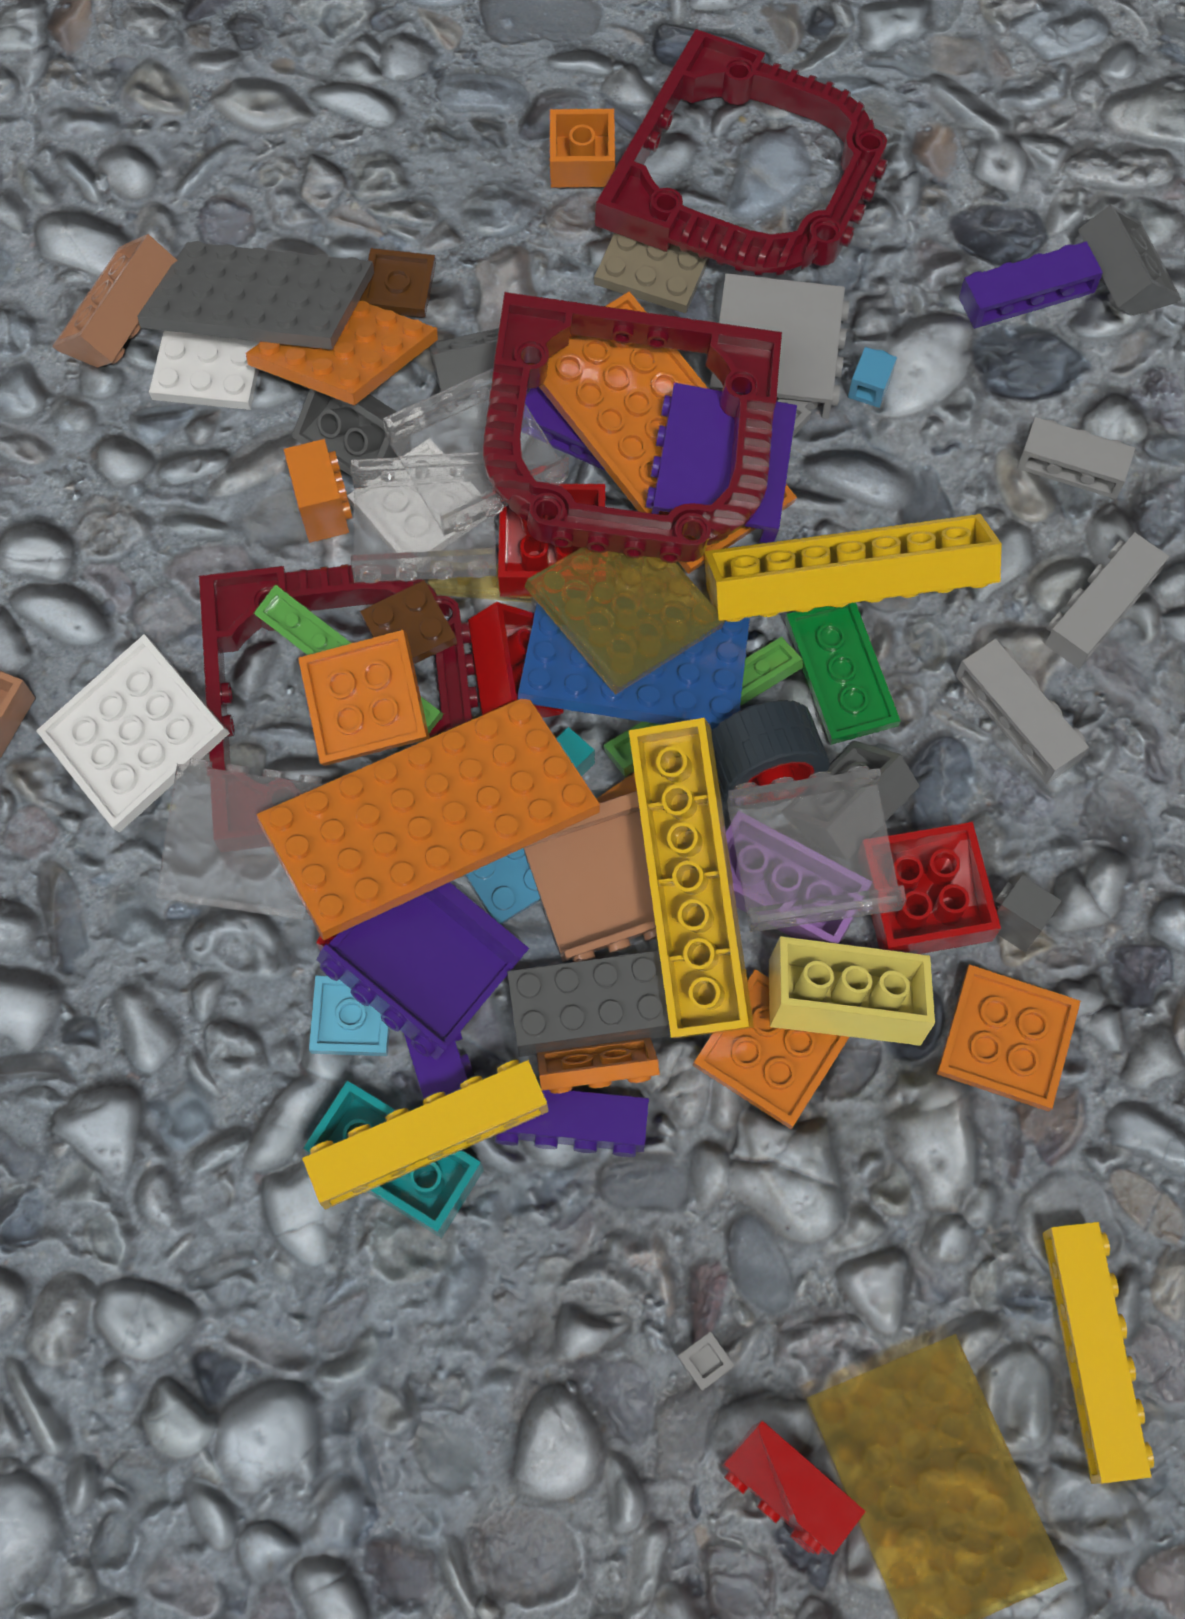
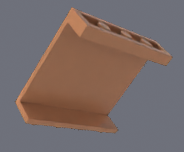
M637 791L599 803L600 813L523 848L562 962L573 960V962L593 960L596 958L595 951L607 947L610 953L623 950L631 946L630 939L642 935L645 941L657 938Z

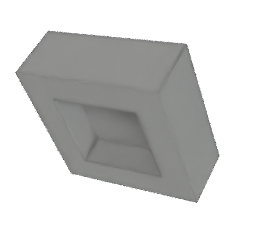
M711 1331L677 1356L701 1392L735 1367Z

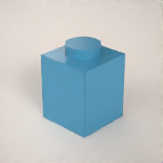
M865 347L853 375L848 398L880 408L893 376L897 357L883 350Z

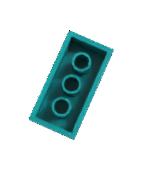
M347 1081L303 1149L310 1155V1149L315 1145L325 1141H333V1144L347 1139L349 1138L348 1132L366 1124H370L372 1128L386 1122L385 1117L396 1110ZM461 1150L369 1190L367 1193L442 1239L484 1169L480 1161Z

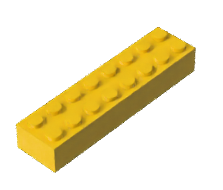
M976 514L710 550L704 552L706 587L718 621L725 620L728 622H737L745 617L759 615L773 617L778 613L788 611L808 612L817 607H844L849 603L861 601L875 603L882 601L884 598L897 596L911 598L919 593L934 591L947 593L953 589L963 587L983 588L988 584L1001 581L1002 543L983 516Z
M705 718L629 730L671 1038L754 1028L711 727Z

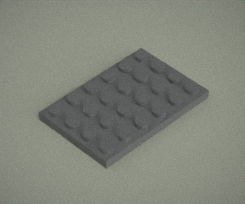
M201 241L187 242L176 258L178 261L171 265L137 317L140 328L332 350L374 274L373 261L359 260L354 257H328L325 254L309 255L299 254L294 251L280 252L265 250L264 248H242L230 244H204Z

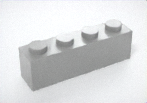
M1135 532L1126 543L1120 540L1108 555L1111 561L1106 566L1100 563L1087 581L1091 583L1086 590L1079 588L1067 604L1071 608L1064 615L1058 612L1047 627V630L1051 633L1045 645L1080 669L1160 574L1170 556Z
M995 638L961 662L956 674L957 679L1046 784L1081 761L1089 748L1085 737L1077 728H1072L1064 719L1059 706L1054 701L1048 700L1040 691L1035 678L1021 669L1010 649L1002 647Z

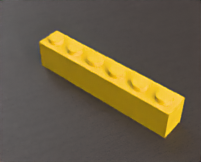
M519 1060L509 1061L497 1068V1074L483 1079L482 1076L472 1077L461 1083V1089L448 1095L445 1092L433 1094L422 1101L423 1106L411 1111H408V1108L396 1110L385 1117L386 1122L372 1128L370 1124L362 1125L348 1132L349 1138L335 1144H333V1141H325L310 1149L311 1154L303 1157L302 1160L320 1205L326 1210L549 1112L547 1101L529 1060L519 1063Z
M1099 1222L1051 1227L1042 1234L1091 1484L1152 1478L1150 1468L1154 1467V1456L1150 1444L1144 1442L1141 1425L1145 1423V1413L1141 1400L1139 1398L1135 1399L1132 1382L1136 1380V1369L1132 1357L1126 1355L1123 1339L1127 1338V1326L1123 1315L1118 1314L1115 1302L1119 1289L1115 1274L1113 1272L1109 1273L1106 1256L1110 1255V1244L1107 1234L1101 1232Z

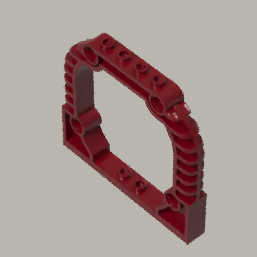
M695 29L597 199L595 226L666 252L670 245L673 244L680 247L682 252L688 253L692 251L698 253V257L704 260L709 257L717 260L718 265H731L735 267V271L741 273L744 270L755 272V276H763L764 273L776 272L777 276L785 275L787 270L802 266L801 270L813 263L820 266L829 265L837 259L843 246L849 247L855 228L852 226L854 223L860 224L866 209L864 202H871L877 186L875 180L876 178L881 180L885 173L888 160L883 158L887 138L882 131L875 129L873 118L870 120L864 110L865 105L861 101H855L851 97V92L847 89L841 91L835 88V84L831 81H827L826 84L818 82L817 76L810 75L808 78L799 75V70L794 68L790 72L782 69V64L776 62L773 66L764 63L765 52ZM722 97L726 102L735 105L744 104L749 99H753L814 120L833 130L845 143L841 158L844 174L826 210H817L806 215L797 231L776 234L749 230L684 206L682 195L672 188L658 187L644 163L651 151L656 152L658 149L661 133L663 130L669 129L673 120L674 110L681 99L694 103L703 99Z
M504 292L483 440V462L494 491L509 504V508L515 514L527 520L528 532L535 540L551 543L559 548L571 546L588 548V550L595 553L607 551L624 553L631 558L643 556L660 558L667 563L679 561L694 562L704 555L706 545L723 541L730 534L744 527L755 515L763 501L768 483L782 332ZM570 334L614 340L618 343H636L649 345L653 348H671L707 354L706 366L723 385L720 407L728 416L734 417L729 487L711 505L697 503L682 504L675 507L668 515H659L576 503L572 495L562 486L536 481L522 459L520 441L527 392L529 388H536L545 382L549 358L568 346ZM548 515L551 516L553 519L544 520L541 519L539 516ZM684 535L694 536L697 540H689Z
M362 562V564H342L339 567L330 568L324 566L313 570L299 569V571L287 573L284 566L199 576L206 705L230 732L209 752L214 841L221 853L271 847L258 823L256 814L278 805L285 799H292L301 795L298 786L289 780H280L267 787L248 776L242 769H231L229 737L235 735L232 715L227 713V704L233 702L230 682L225 681L224 653L238 651L261 628L268 631H276L254 614L275 585L309 611L376 604L423 581L420 577L413 574L412 571L385 562L383 564ZM428 583L427 586L443 615L451 618L447 622L457 640V644L436 654L441 709L444 715L429 733V737L432 738L473 720L472 708H478L476 686L469 687L468 676L475 675L472 654H465L464 646L466 643H471L469 622L461 621L458 603L453 598L437 596L435 590Z

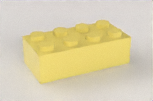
M780 936L769 959L770 1027L921 1046L935 1024L930 956Z

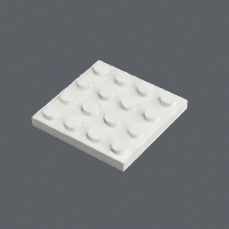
M145 634L36 730L111 827L119 833L230 734Z

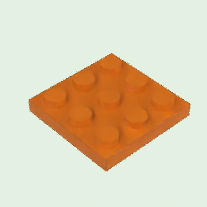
M404 630L298 658L321 765L326 766L430 738L409 640Z
M969 964L964 975L936 1074L1049 1112L1053 1109L1081 1001Z
M755 969L747 980L754 1028L713 1033L697 1056L693 1066L792 1130L850 1037L770 1027L769 977Z

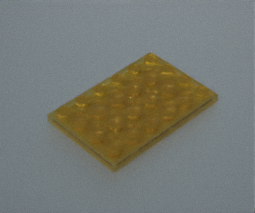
M956 1334L805 1398L844 1492L866 1511L859 1520L858 1525L898 1619H982L1068 1580Z

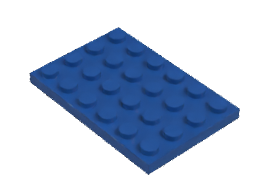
M540 589L518 692V700L528 699L531 700L533 705L662 725L705 718L712 732L719 723L740 711L750 618H743L737 622L718 621L716 613L568 590Z

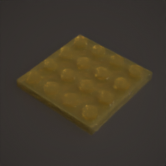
M580 548L528 578L525 585L529 593L615 695L721 629L726 621L718 619L716 608L677 563H667L660 558L646 556L631 558L624 553L610 551L595 553L588 550V548Z

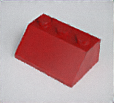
M497 601L468 619L482 715L518 700V692L535 614ZM534 705L542 718L558 716L564 713V709Z

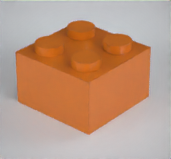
M550 109L551 188L605 187L615 170L614 109Z
M325 439L284 448L298 508L309 543L349 533L346 520L353 517L336 452H328Z

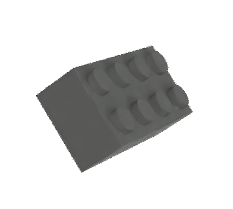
M659 951L508 971L519 1057L537 1055L538 1052L649 1037L652 1039L671 1036Z

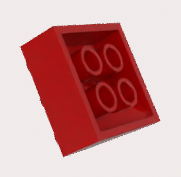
M555 484L567 490L576 503L605 507V484ZM500 497L498 554L500 597H538L540 589H559L605 596V552L595 553L588 550V548L573 546L559 548L551 543L535 540L528 532L527 520L515 514L509 508V504ZM548 515L539 516L541 519L544 520L553 519L551 516Z
M973 822L862 840L857 853V859L862 877L872 882L867 894V900L879 949L923 954L992 942L1001 926Z
M763 1420L750 1428L722 1464L728 1471L724 1478L741 1494H744L748 1489L761 1501L756 1507L775 1524L780 1518L793 1529L789 1536L807 1553L811 1552L813 1555H819L820 1553L834 1555L866 1512Z

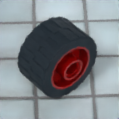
M778 700L752 705L732 714V716L719 723L711 732L719 788L725 803L735 809L761 810L789 802L815 787L824 778L830 766L828 755L808 707L800 704V702Z

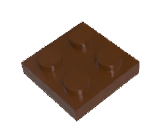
M370 248L368 261H373L374 274L360 301H366L379 308L394 311L399 315L426 317L436 267L435 255Z
M425 580L360 611L373 638L404 630L408 636L414 664L457 644L456 636Z

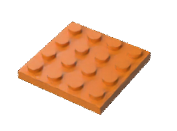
M359 300L332 350L260 341L259 344L246 352V358L249 366L355 406L438 340V333L436 327Z

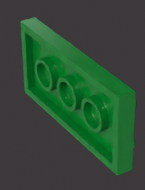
M856 602L849 603L844 607L825 606L814 608L808 612L795 611L786 614V625L796 652L803 659L802 669L830 745L899 727L901 720Z

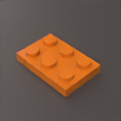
M651 1037L537 1053L541 1090H549L550 1093L555 1094L569 1092L573 1089V1086L588 1084L591 1088H603L610 1086L612 1081L627 1079L631 1083H641L650 1080L651 1076L660 1075L658 1058Z

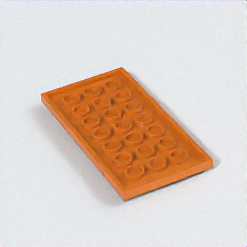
M630 291L606 305V307L646 312ZM570 334L568 346L549 358L547 377L545 382L539 386L637 511L645 513L652 512V509L645 508L649 487L656 488L657 478L651 477L654 456L661 457L662 447L656 446L660 425L666 426L667 417L661 416L664 396L672 395L674 383L709 389L677 349L653 348L649 345L636 343H618L614 340ZM787 484L785 486L782 511L794 504L797 499ZM659 511V515H668L670 513ZM744 526L730 534L725 540L706 545L705 551L728 548L757 528ZM684 535L689 540H697L694 536ZM703 555L694 562L679 561V563L690 574L705 564V556Z
M519 699L256 814L262 831L320 936L325 940L600 813V804L531 700Z

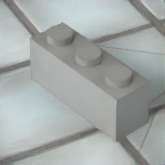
M1035 417L1017 469L1117 499L1125 483L1135 447L1125 445L1118 440H1109L1092 435L1085 430L1069 428L1053 420H1043Z

